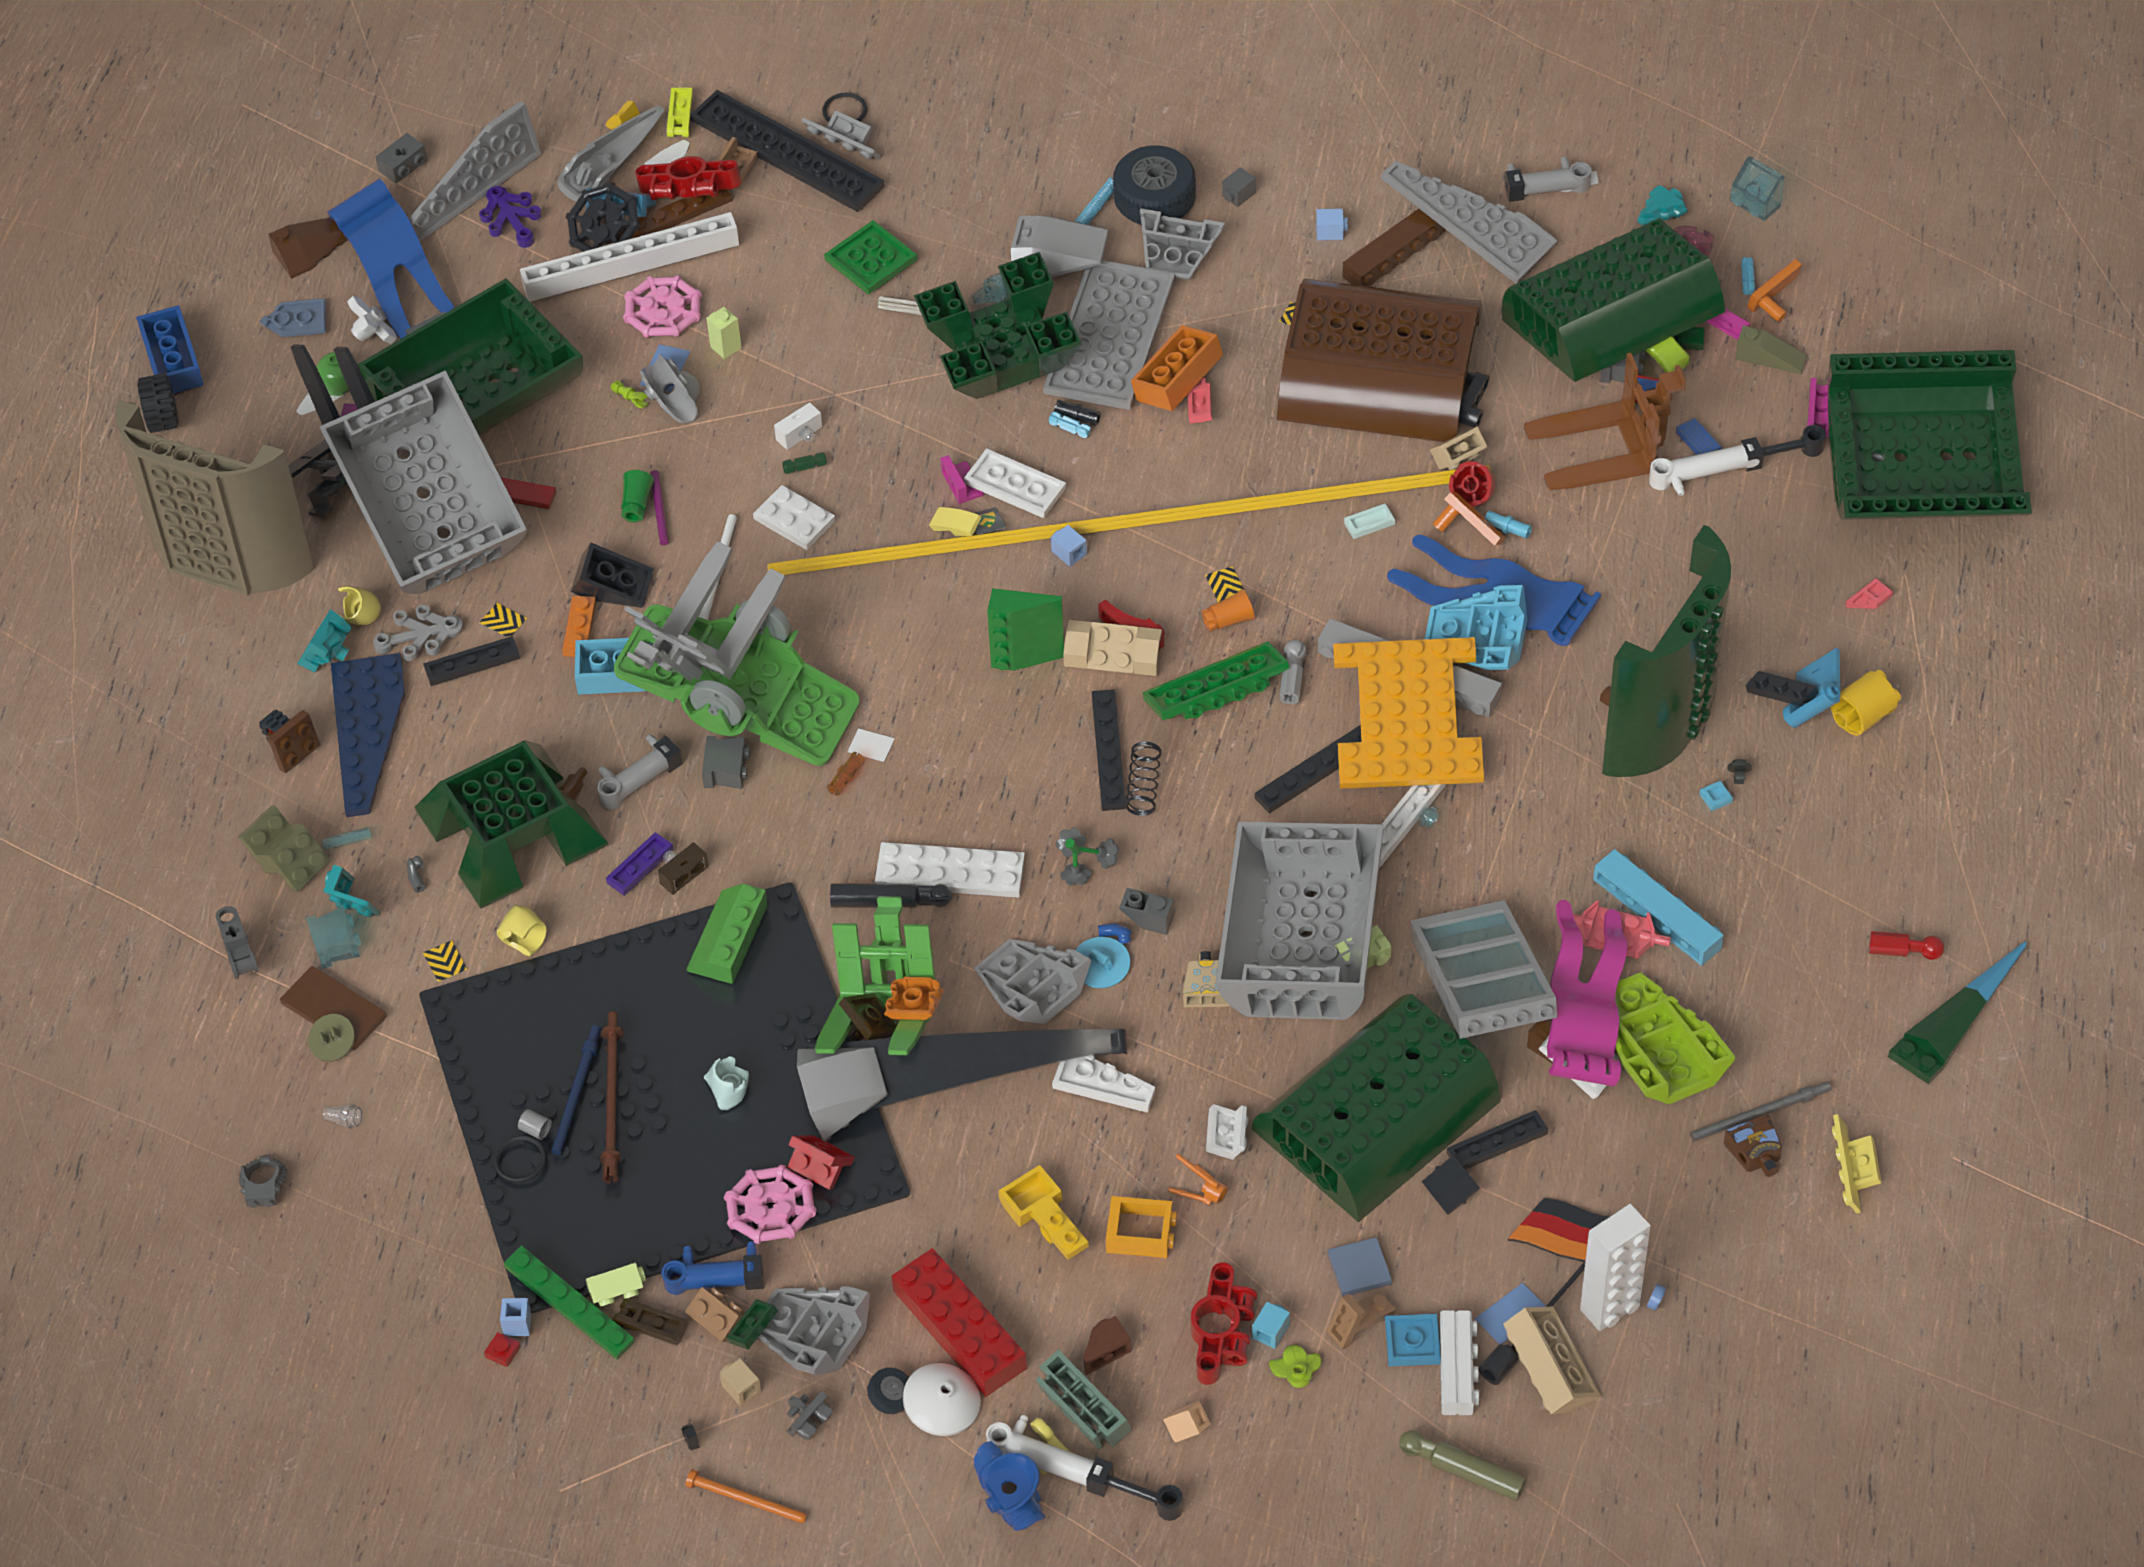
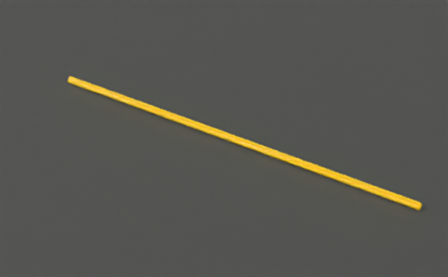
M1456 469L768 563L767 569L768 571L773 569L783 575L1051 539V536L1057 530H1061L1067 525L1078 534H1087L1449 484L1450 476L1454 474Z

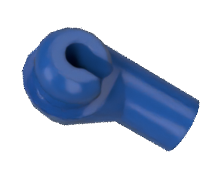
M1117 923L1098 925L1099 937L1118 935L1119 943L1131 942L1130 934L1132 932L1129 928Z

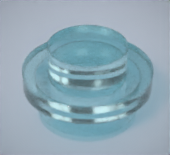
M1435 806L1431 809L1426 807L1418 818L1421 820L1419 824L1421 827L1425 826L1430 829L1436 822L1440 813L1436 811L1437 808Z

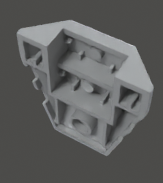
M1008 939L975 966L974 969L1005 1013L1019 1021L1046 1024L1081 994L1091 960L1073 949H1067L1065 952L1056 950L1054 946L1048 945L1046 948L1036 947L1035 943Z
M842 1286L840 1290H828L827 1287H819L818 1291H806L805 1288L775 1289L766 1303L774 1305L778 1312L758 1338L797 1370L814 1375L839 1371L866 1331L870 1294L867 1291L849 1286Z

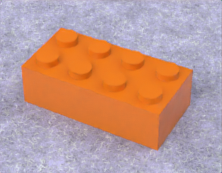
M1181 325L1131 379L1136 400L1173 411L1223 356L1218 336Z

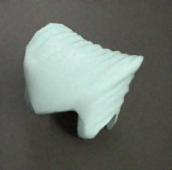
M732 1056L721 1061L720 1058L717 1059L707 1074L704 1075V1079L712 1089L720 1109L728 1110L739 1104L748 1086L749 1071L736 1067L735 1058Z

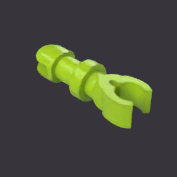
M614 381L610 385L614 393L623 395V398L628 401L631 400L636 407L642 409L648 405L647 402L643 401L648 397L645 393L635 392L634 388L625 387L620 381Z

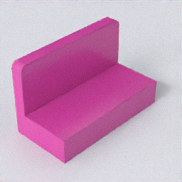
M949 455L940 458L941 473L959 504L983 496L982 491L964 484V477L971 470L966 461L954 465Z

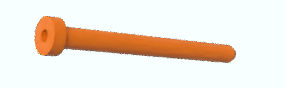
M691 1469L687 1476L685 1486L691 1489L698 1486L799 1523H804L807 1519V1515L803 1512L699 1476V1471Z

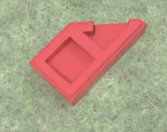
M1875 578L1846 600L1845 606L1847 608L1877 609L1892 597L1893 591Z

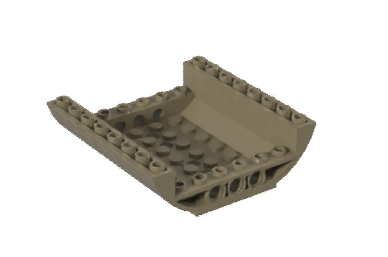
M117 401L115 412L116 424L152 545L156 554L165 563L167 571L249 596L250 593L268 592L289 586L314 570L285 450L263 444L251 464L242 460H234L222 454H215L202 448L185 445L180 441L176 442L160 435L147 433L139 406L132 402Z

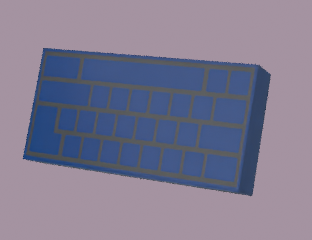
M1696 418L1676 427V433L1696 455L1722 449L1720 444Z

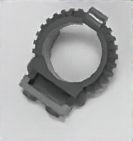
M271 1155L260 1156L258 1160L254 1159V1161L247 1163L246 1166H241L239 1184L242 1187L241 1193L245 1195L247 1207H272L277 1205L278 1199L276 1195H278L283 1183L286 1181L287 1169L278 1159H271ZM270 1165L276 1169L272 1179L266 1183L256 1184L249 1180L251 1174L260 1166Z

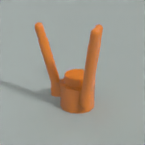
M1176 1154L1178 1160L1206 1181L1201 1190L1205 1194L1201 1196L1172 1187L1169 1188V1192L1201 1201L1208 1206L1212 1202L1219 1204L1225 1197L1228 1187L1213 1178L1199 1165H1194L1180 1154Z

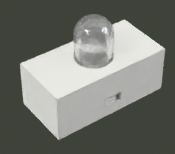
M810 402L774 425L776 440L786 450L802 440L806 443H813L816 439L815 432L822 428L821 412Z

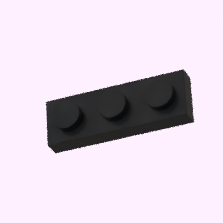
M1758 671L1745 685L1748 693L1800 707L1813 700L1818 694L1817 686L1762 671Z

